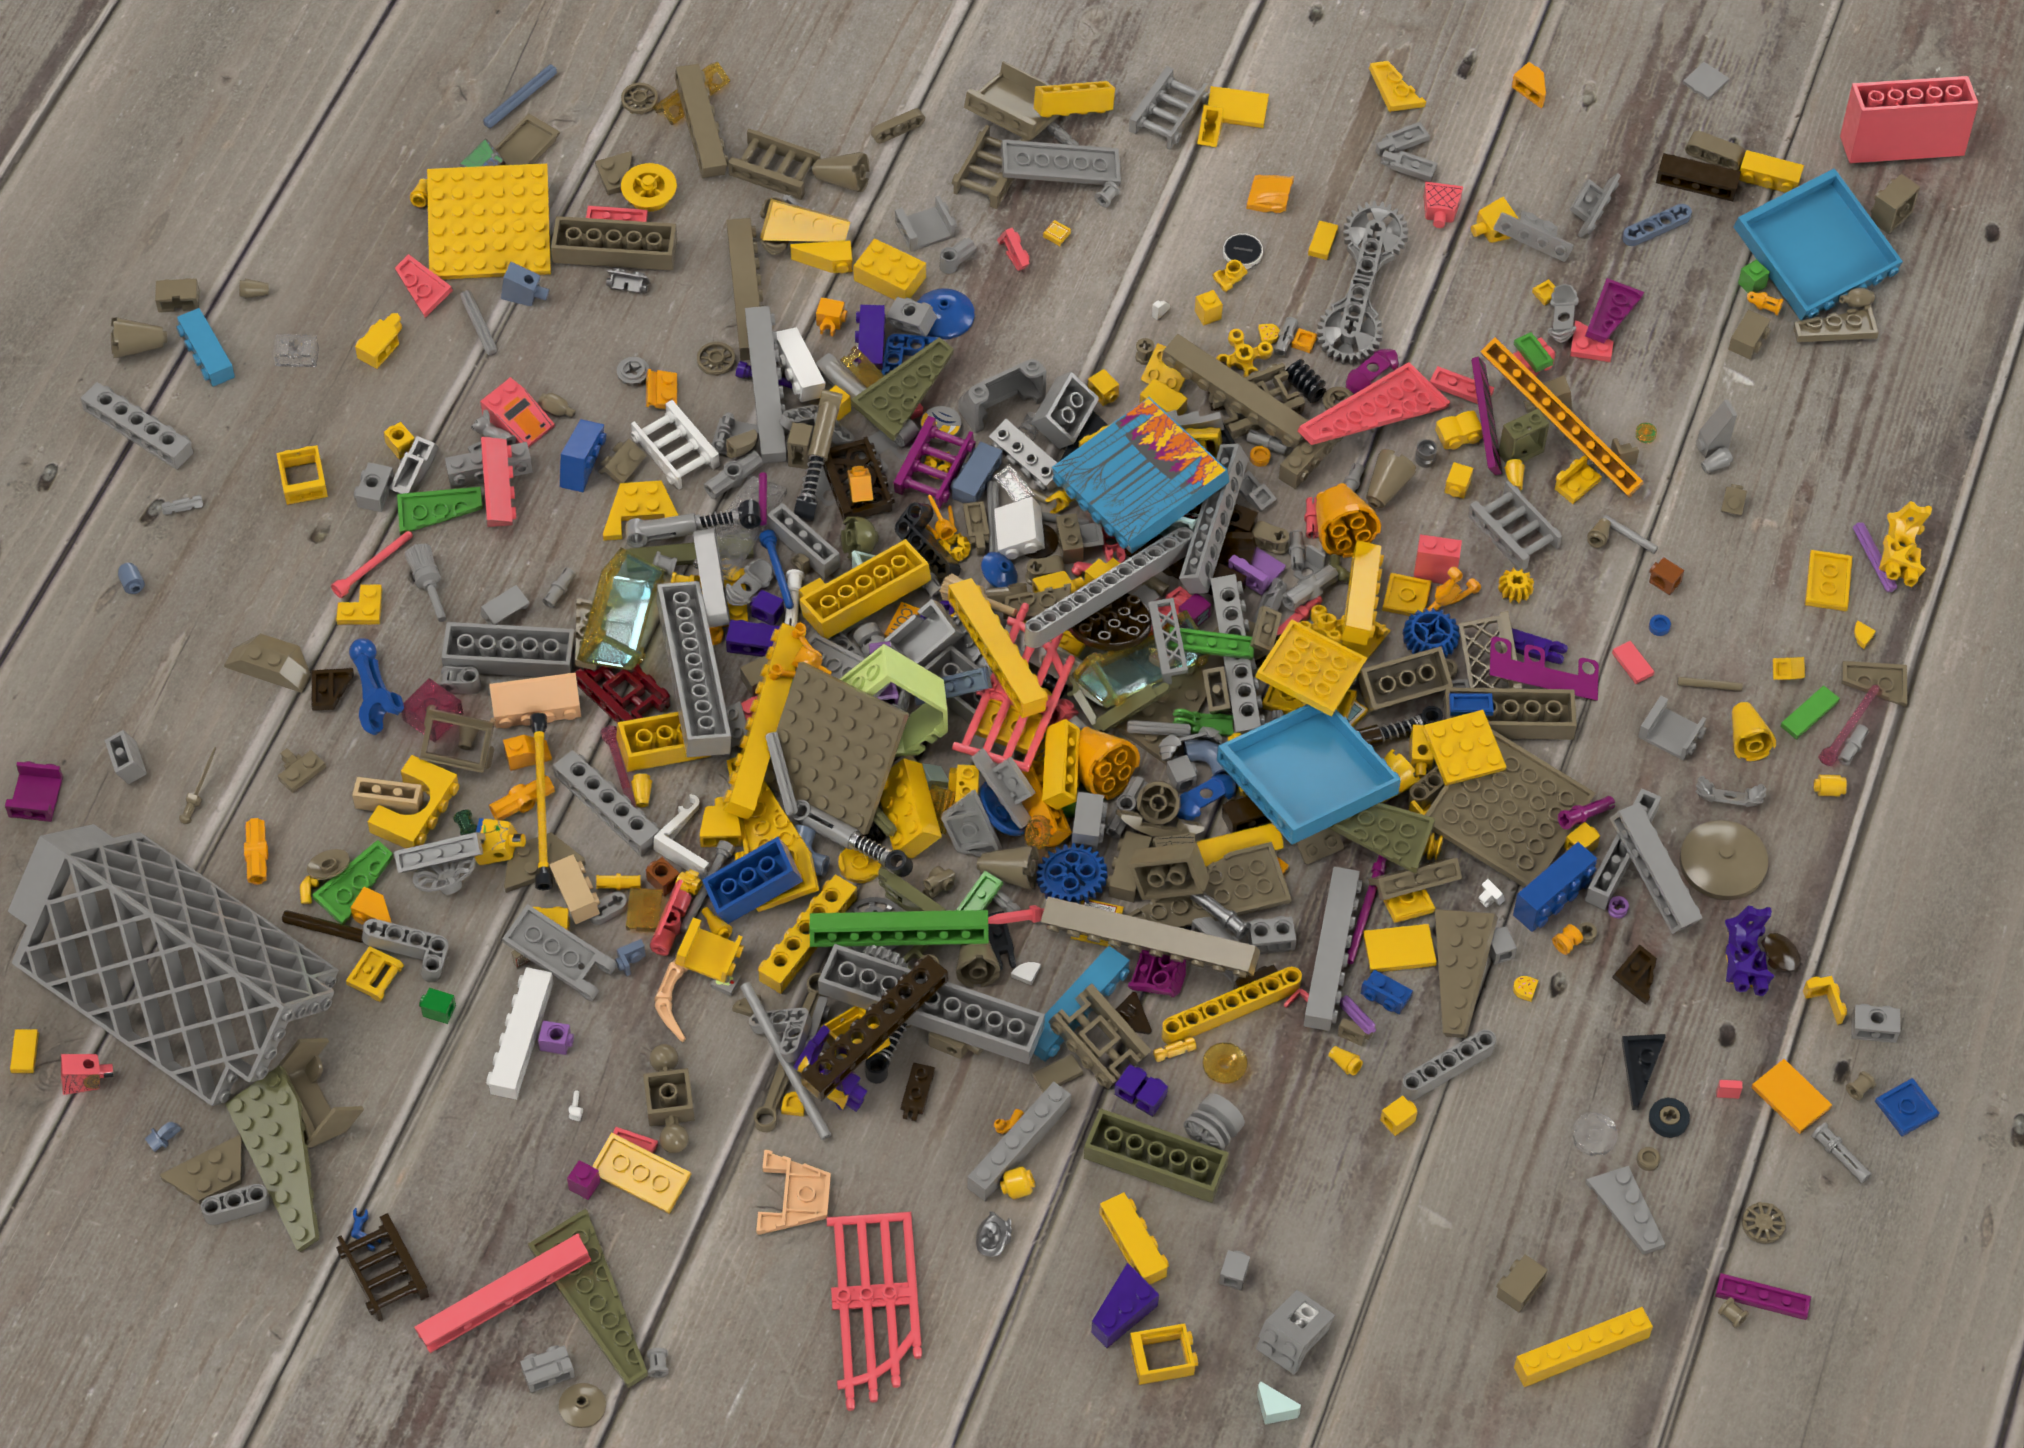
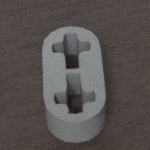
M614 892L600 899L601 904L597 905L599 912H602V915L594 916L589 920L593 924L600 925L622 914L627 909L626 896L621 892ZM614 901L621 902V905L614 904Z

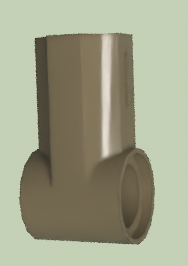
M1014 583L1008 585V587L986 589L987 598L1005 604L1006 596L1026 593L1027 585L1026 583Z

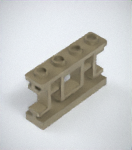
M1284 363L1272 364L1266 370L1255 371L1248 377H1245V379L1272 397L1280 395L1284 401L1283 404L1296 413L1300 414L1304 411L1305 401L1303 397H1299L1298 391L1288 394L1282 383L1288 380L1289 376L1288 372L1285 371ZM1273 379L1276 388L1268 390L1265 382ZM1210 393L1209 402L1210 404L1213 403V408L1224 406L1230 417L1224 420V425L1233 440L1247 435L1250 429L1255 431L1262 429L1258 424L1251 423L1248 418L1238 421L1239 418L1231 406L1225 402L1218 401Z
M1091 983L1075 998L1081 1006L1079 1010L1069 1017L1061 1009L1049 1020L1052 1031L1064 1039L1067 1048L1079 1056L1082 1065L1094 1073L1097 1082L1109 1089L1121 1077L1115 1069L1127 1058L1135 1066L1151 1052V1049ZM1089 1007L1098 1015L1092 1022L1083 1014ZM1075 1019L1084 1028L1077 1035L1068 1026ZM1096 1025L1111 1040L1100 1051L1085 1035ZM1119 1040L1128 1049L1122 1056L1113 1048ZM1104 1053L1114 1062L1107 1069L1098 1060Z

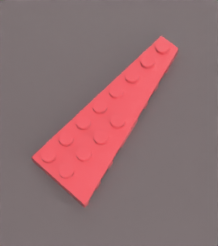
M1408 362L1302 424L1297 432L1311 445L1443 410L1449 406L1450 401Z

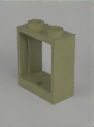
M1539 409L1503 425L1499 454L1505 463L1511 459H1519L1524 462L1544 452L1550 423Z

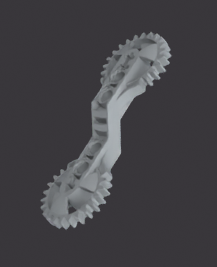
M1373 201L1372 206L1365 202V208L1358 205V212L1352 210L1351 216H1347V223H1344L1345 230L1343 231V237H1346L1344 238V244H1348L1347 251L1355 260L1356 270L1346 296L1340 301L1331 304V311L1326 309V316L1321 315V322L1318 323V344H1323L1321 350L1325 351L1328 349L1327 356L1329 357L1333 354L1334 361L1342 358V364H1344L1346 359H1349L1350 364L1353 363V359L1360 363L1361 357L1367 360L1368 353L1374 355L1375 349H1379V342H1382L1381 334H1383V328H1381L1382 321L1378 320L1379 314L1370 303V293L1379 269L1386 263L1394 260V253L1400 255V249L1405 248L1404 242L1408 240L1407 221H1403L1404 215H1398V208L1392 211L1391 204L1384 207L1383 201L1380 206H1377L1376 201ZM1370 212L1374 217V219L1371 221H1369L1367 217V213ZM1390 216L1393 220L1386 227L1383 220ZM1375 231H1377L1376 239L1373 238ZM1373 248L1376 251L1368 252L1367 249ZM1369 266V267H1371L1372 269H1371V270H1364L1363 267ZM1355 294H1362L1363 297H1362V298H1356L1354 295H1355ZM1357 312L1359 315L1352 316L1350 315V313ZM1353 326V331L1349 334V328ZM1340 337L1343 344L1338 349H1334L1332 346ZM1357 343L1359 352L1354 353L1351 345Z

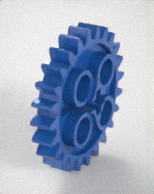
M1075 843L1072 844L1071 848L1064 844L1063 850L1055 847L1056 853L1048 851L1049 858L1042 857L1043 864H1038L1039 871H1036L1040 892L1045 893L1046 899L1052 897L1081 904V901L1084 900L1088 904L1089 897L1096 899V892H1103L1102 886H1106V879L1108 878L1107 865L1104 863V858L1099 856L1098 851L1093 853L1091 846L1085 850L1084 844H1081L1079 848H1076Z

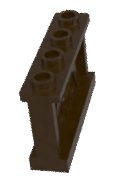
M867 436L861 440L831 447L828 459L822 465L843 522L847 517L864 518L886 511L892 512V504L895 503L892 491L888 492L887 489L889 486L887 477L881 474L882 465L880 459L875 458L876 449L874 443H870ZM862 451L866 454L864 459H860L859 454L855 456V460L850 459L851 455L856 452ZM854 466L868 468L871 475L873 496L879 494L882 500L873 504L868 501L852 502L851 496L846 495L850 491L849 485L841 484L848 479V472L839 474L838 471H844V468L851 470ZM861 503L864 504V506H862V507L855 508V507H857L858 505H860Z

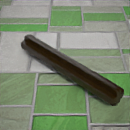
M285 910L282 915L283 923L364 943L362 940V929Z

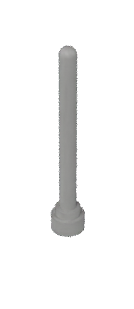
M723 840L719 841L716 847L717 857L706 877L720 870L724 860L732 856L735 847L731 843ZM704 883L700 887L681 924L680 931L683 933L687 932L693 917L695 918L708 893Z

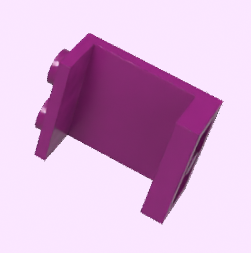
M31 761L17 762L16 767L19 777L12 799H7L5 803L8 817L52 822L63 781L60 766L54 764H35Z

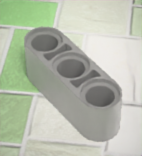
M253 1184L205 1198L201 1203V1211L208 1224L217 1225L263 1212L269 1207L270 1201L266 1188L261 1184ZM257 1196H262L259 1200H253ZM235 1202H239V1203H240L239 1205H237V1206H235V1207H232V1206H231V1205H232L233 1203H235ZM211 1209H217L213 1213H208Z

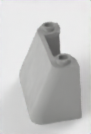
M1034 359L1020 363L972 386L958 400V410L974 433H977L984 429L983 419H986L988 414L985 410L986 408L1016 394L1020 396L1022 401L1026 400V398H1033L1036 404L1042 402L1046 397V369L1039 361Z

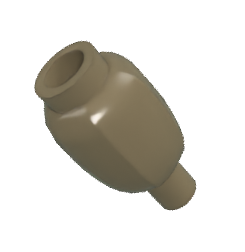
M1855 288L1850 290L1847 295H1841L1839 302L1841 304L1847 303L1850 307L1859 308L1873 303L1875 295L1866 288Z
M542 393L539 398L538 404L541 405L544 411L552 415H567L571 418L575 415L576 410L569 408L566 400L556 394Z

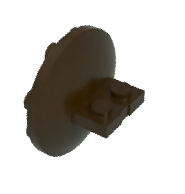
M1126 593L1074 625L1069 631L1078 641L1089 647L1105 650L1108 653L1124 658L1127 655L1128 648L1140 644L1147 638L1151 631L1152 620L1148 607L1140 598Z

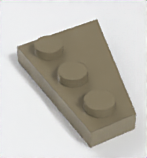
M1071 583L1064 584V587L1056 589L1052 587L1045 588V591L1032 593L1030 591L1006 596L1005 605L1013 607L1019 612L1023 603L1029 604V610L1024 619L1028 621L1071 594ZM1003 613V619H1008L1010 615Z

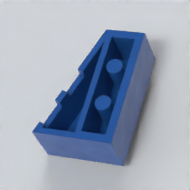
M580 419L561 453V488L584 492L601 446L606 441L604 424Z

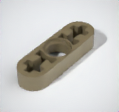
M912 109L876 125L871 131V136L877 143L886 142L921 126L925 121V116L920 109Z

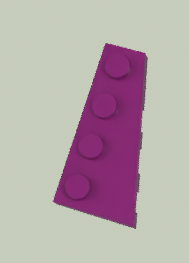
M1606 278L1585 337L1605 343L1642 299L1644 292Z

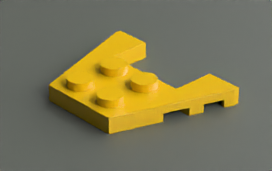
M662 480L620 483L603 531V541L622 539V521H629L634 518L648 520L678 516Z

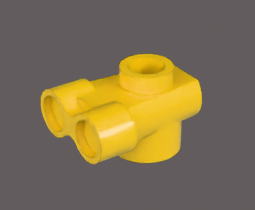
M1231 260L1227 263L1226 269L1222 271L1219 269L1212 276L1221 289L1227 292L1233 288L1232 285L1241 281L1242 277L1248 274V271L1240 261Z

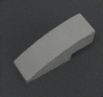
M416 436L409 453H405L389 490L399 494L412 493L427 472L439 449L436 443Z

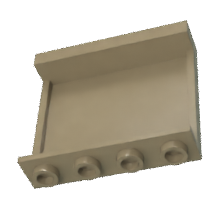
M1005 61L1002 62L1000 73L978 91L969 89L967 91L964 103L965 109L1028 141L1035 138L1060 116L1042 117L1033 109L1035 86H1048L1050 84Z

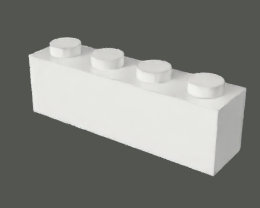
M797 327L777 331V344H774V350H779V365L784 368L786 379L791 381L794 394L798 395L801 402L821 398L822 389L825 390V381Z

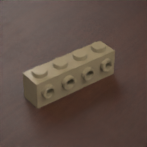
M1343 437L1311 445L1304 438L1280 464L1279 479L1296 489L1307 479L1313 469L1318 467L1322 459L1332 451L1333 447Z

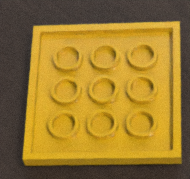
M1291 619L1257 671L1255 678L1332 717L1358 676L1360 669L1365 665L1367 657Z

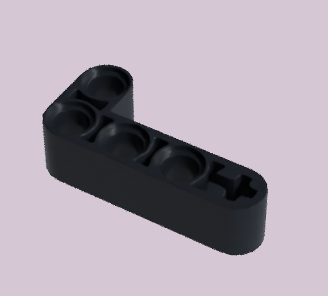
M911 503L895 524L896 534L902 541L906 539L928 562L929 569L938 578H945L951 575V573L959 576L961 571L959 563L925 529L933 517V508L929 504Z

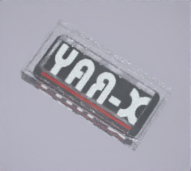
M1010 464L993 477L1014 502L1036 496Z

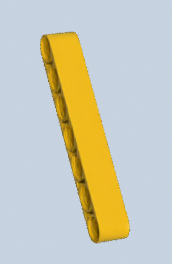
M1287 967L1168 1017L1162 1025V1040L1168 1045L1180 1040L1183 1042L1186 1038L1197 1036L1289 997L1300 989L1302 973L1296 967ZM1293 979L1295 980V982H1289L1287 980ZM1272 987V988H1275L1276 990H1273V991H1272V990H1269V989H1267V988ZM1248 996H1254L1256 998L1250 999L1248 998ZM1228 1004H1234L1236 1007H1229ZM1212 1012V1013H1215L1216 1015L1210 1016V1015H1208V1013ZM1188 1021H1194L1196 1024H1189ZM1173 1029V1030H1175L1176 1032L1171 1033V1032H1168L1167 1030Z

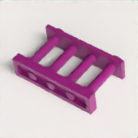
M927 416L893 482L895 493L903 495L905 489H915L935 497V503L938 509H940L942 504L946 503L949 499V491L953 479L957 477L969 452L971 453L972 449L975 448L976 441H974L973 432L969 431L966 439L959 438L938 430L936 418ZM936 437L961 448L957 456L930 447V440ZM928 454L952 463L949 472L946 473L922 464L920 460L923 455ZM920 471L944 481L938 490L912 480L913 473Z

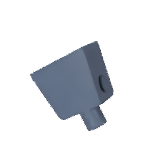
M510 262L503 277L501 299L532 306L535 298L546 301L550 289L539 286L541 277L539 274Z

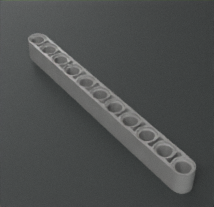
M1186 527L1174 530L1028 620L1025 624L1024 643L1030 648L1041 647L1187 555L1193 531Z

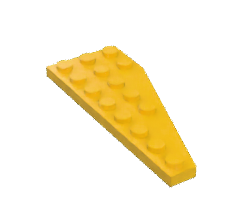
M736 757L726 760L729 776L736 770L737 766L734 765ZM763 779L757 804L750 818L747 820L738 816L745 855L772 839L779 837L789 848L803 882L757 907L756 910L758 912L819 891L812 853Z

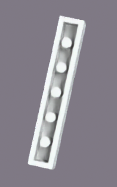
M526 967L524 975L519 977L518 994H514L512 999V1013L507 1014L505 1022L507 1028L505 1033H501L499 1046L501 1047L499 1053L496 1052L493 1058L494 1069L487 1076L486 1084L489 1085L492 1095L517 1100L554 984L552 972Z

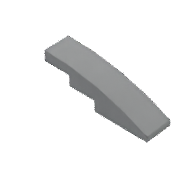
M1176 410L1166 412L1183 429H1206L1212 427L1224 430L1220 412L1202 417L1199 416L1198 411L1178 416Z

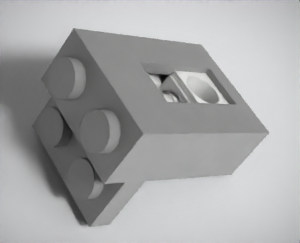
M1296 1290L1265 1321L1258 1336L1260 1340L1256 1349L1292 1374H1295L1299 1370L1305 1354L1328 1332L1335 1315Z

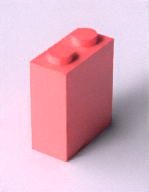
M1420 534L1414 577L1439 584H1444L1449 578L1452 579L1447 572L1451 567L1458 569L1462 540Z

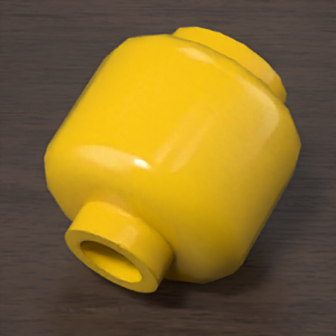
M1023 1166L1006 1171L1003 1174V1181H1000V1186L1004 1195L1008 1194L1011 1199L1015 1200L1030 1195L1035 1187V1181L1031 1170H1026Z

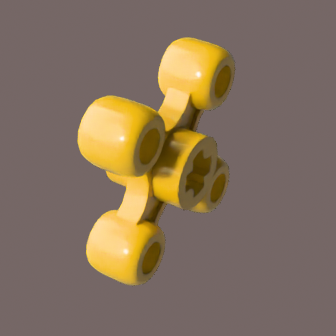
M1236 328L1232 329L1228 335V342L1235 348V352L1231 355L1220 354L1216 359L1220 362H1226L1229 368L1236 366L1244 371L1243 377L1245 378L1252 372L1259 371L1253 366V361L1259 358L1262 360L1269 359L1273 353V346L1271 343L1263 341L1257 347L1252 348L1250 345L1244 344V333Z
M1315 605L1311 609V621L1313 624L1308 621L1299 622L1342 645L1343 640H1341L1342 633L1340 631L1343 630L1344 615L1341 619L1336 620V616L1328 613L1325 606Z

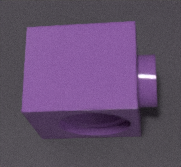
M543 1021L538 1039L540 1051L566 1055L568 1047H572L574 1034H571L570 1025ZM556 1036H560V1037H561V1038L558 1039V1040H554V1039H553V1038L556 1037Z

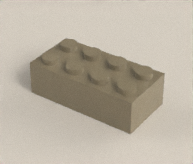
M1442 646L1360 669L1357 676L1368 712L1445 691L1446 687L1453 688Z

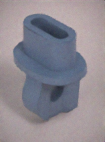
M169 1122L162 1126L159 1131L152 1128V1133L145 1140L153 1151L156 1152L162 1146L166 1148L168 1146L167 1140L176 1135L182 1128L177 1123Z

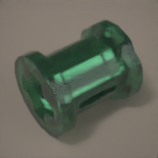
M468 809L461 810L453 816L454 822L460 828L461 836L475 833L477 830V825L474 824L471 818L472 812Z

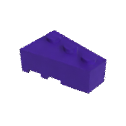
M860 304V311H856V323H859V331H855V343H859L858 350H854V362H858V369L882 370L886 323L885 305Z
M1128 1262L1092 1320L1091 1333L1106 1348L1111 1346L1158 1306L1159 1294Z

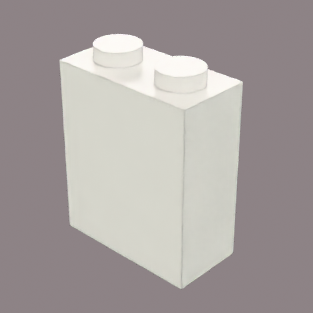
M1033 497L994 509L998 551L1005 555L1006 558L1009 560L1016 559L1019 556L1034 553L1045 548L1041 506Z

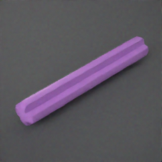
M1863 522L1856 523L1853 526V530L1885 591L1893 592L1897 589V584L1894 580L1887 578L1886 572L1879 570L1882 556Z

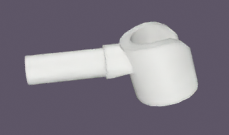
M574 1091L573 1103L569 1107V1118L580 1121L583 1115V1108L578 1107L579 1091Z

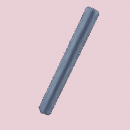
M549 64L483 119V124L488 128H492L556 75V67Z

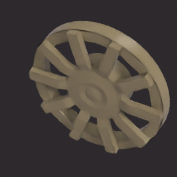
M634 83L623 90L621 102L623 107L630 113L643 115V113L652 111L658 104V94L656 89L649 84ZM627 92H628L632 97H625V96H626V94H627Z
M710 342L702 346L698 351L697 363L699 368L706 374L719 376L720 374L728 373L735 364V353L725 343ZM714 347V350H708V348ZM728 350L730 354L724 355V352ZM705 351L708 356H702V353ZM732 357L731 361L725 360L727 358ZM700 359L708 361L701 363Z
M1758 1202L1746 1209L1742 1218V1227L1746 1235L1750 1239L1763 1244L1777 1241L1783 1235L1786 1226L1783 1212L1772 1203ZM1759 1208L1760 1214L1758 1215L1754 1209ZM1763 1208L1768 1209L1766 1213L1763 1212ZM1771 1210L1776 1213L1772 1216L1769 1215ZM1750 1212L1756 1218L1747 1217V1215ZM1779 1217L1781 1222L1773 1221V1219ZM1746 1221L1754 1222V1225L1747 1227ZM1773 1225L1781 1226V1230L1778 1231ZM1756 1229L1758 1232L1754 1235L1750 1230ZM1772 1230L1777 1235L1770 1237L1769 1231ZM1761 1233H1765L1767 1238H1760L1759 1236Z

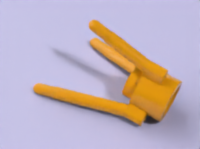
M928 495L938 521L935 524V530L929 525L925 528L934 535L935 539L948 540L957 532L952 506H948L949 520L943 519L933 497Z

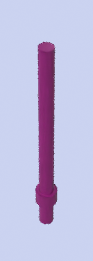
M1378 855L1377 861L1373 864L1371 878L1384 875L1386 858ZM1369 884L1351 945L1347 952L1349 954L1348 964L1354 963L1376 894L1377 885Z

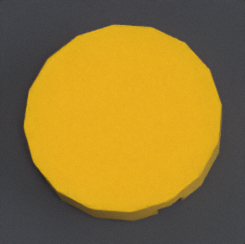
M845 848L840 853L838 868L841 875L853 883L872 881L878 876V870L882 866L878 860L875 861L873 858H869L868 855L866 856L855 849Z

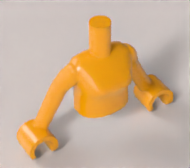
M1451 567L1447 574L1452 579L1449 578L1443 585L1437 586L1435 601L1427 610L1431 611L1434 607L1437 611L1441 606L1457 603L1471 593H1478L1481 590L1480 583L1471 578L1466 583L1468 589L1461 592L1462 589L1456 582L1462 579L1463 573L1456 567Z
M801 622L797 623L796 629L792 631V636L795 639H799L803 646L799 649L791 665L797 668L799 662H805L831 675L832 671L821 665L823 660L822 654L814 649L803 634L806 631V626ZM777 663L772 667L774 671L769 672V678L772 680H777L779 677L794 678L796 671L783 670V667Z

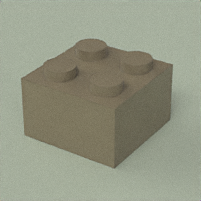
M1900 174L1896 179H1891L1884 190L1878 191L1874 197V200H1876L1875 204L1871 209V219L1877 227L1890 234L1914 210L1920 186Z

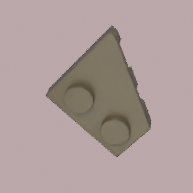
M632 151L595 161V166L607 195L622 192L621 181L626 172L630 170L633 159Z

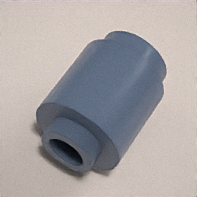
M125 563L119 567L118 577L125 592L128 594L139 593L144 588L145 583L138 567L133 563Z

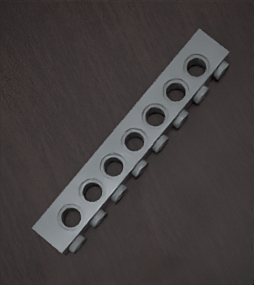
M1239 443L1220 445L1216 459L1228 470L1230 482L1202 503L1179 577L1189 594L1208 593L1211 585V578H1213L1249 460Z
M1236 574L1211 578L1219 633L1247 636L1246 632H1249L1250 628L1248 619L1243 617V613H1246L1247 610L1245 600L1240 599V594H1243L1242 582H1237ZM1228 597L1234 598L1232 601H1225ZM1231 616L1237 617L1235 620H1228ZM1223 656L1236 733L1241 732V734H1245L1266 724L1264 715H1260L1259 712L1263 705L1261 695L1257 696L1256 689H1260L1258 679L1253 676V670H1256L1255 658L1253 657L1251 660ZM1241 673H1246V674H1247V675H1246L1245 677H1243V678H1238V677H1237V676H1238L1239 674H1241ZM1245 692L1250 693L1247 697H1241ZM1246 712H1253L1249 717L1244 716Z

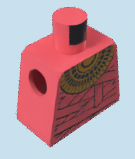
M61 1054L63 1095L97 1090L100 1088V1078L113 1077V1065H99L97 1054Z

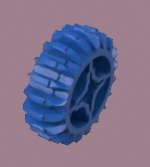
M1425 607L1423 613L1417 610L1415 615L1411 614L1409 616V620H1406L1402 634L1404 636L1403 642L1407 644V650H1412V654L1442 646L1446 659L1448 654L1452 655L1454 649L1458 647V641L1460 640L1459 625H1456V619H1450V613L1444 615L1443 610L1436 612L1434 607L1431 611H1428Z

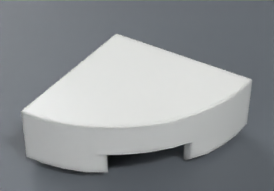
M1164 300L1156 301L1152 306V317L1159 320L1170 309V304Z
M1035 962L1023 963L1012 971L1011 977L1032 985L1041 964Z

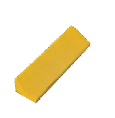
M1273 823L1197 841L1206 867L1213 862L1219 861L1229 852L1272 842L1274 850L1284 848L1281 832Z

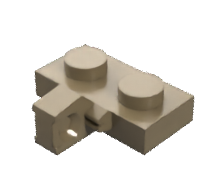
M286 748L280 753L282 761L286 764L283 765L285 770L278 775V779L294 793L325 769L326 765L312 750L304 756L300 754L295 756Z

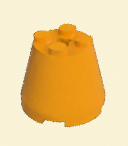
M1340 483L1317 494L1315 508L1319 541L1325 552L1329 555H1342L1343 558L1352 557L1357 540L1371 543L1376 535L1381 532V522L1376 512L1351 488L1347 487L1346 484Z
M1088 726L1084 727L1080 731L1078 778L1091 794L1104 795V798L1107 800L1117 797L1124 792L1135 768L1139 767V751L1135 745L1126 739L1091 729Z

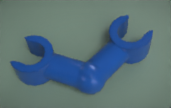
M357 1208L353 1210L355 1221L351 1236L354 1239H359L367 1235L362 1232L363 1223L368 1220V1211L366 1209L364 1216L358 1217ZM367 1245L369 1251L376 1252L373 1245Z

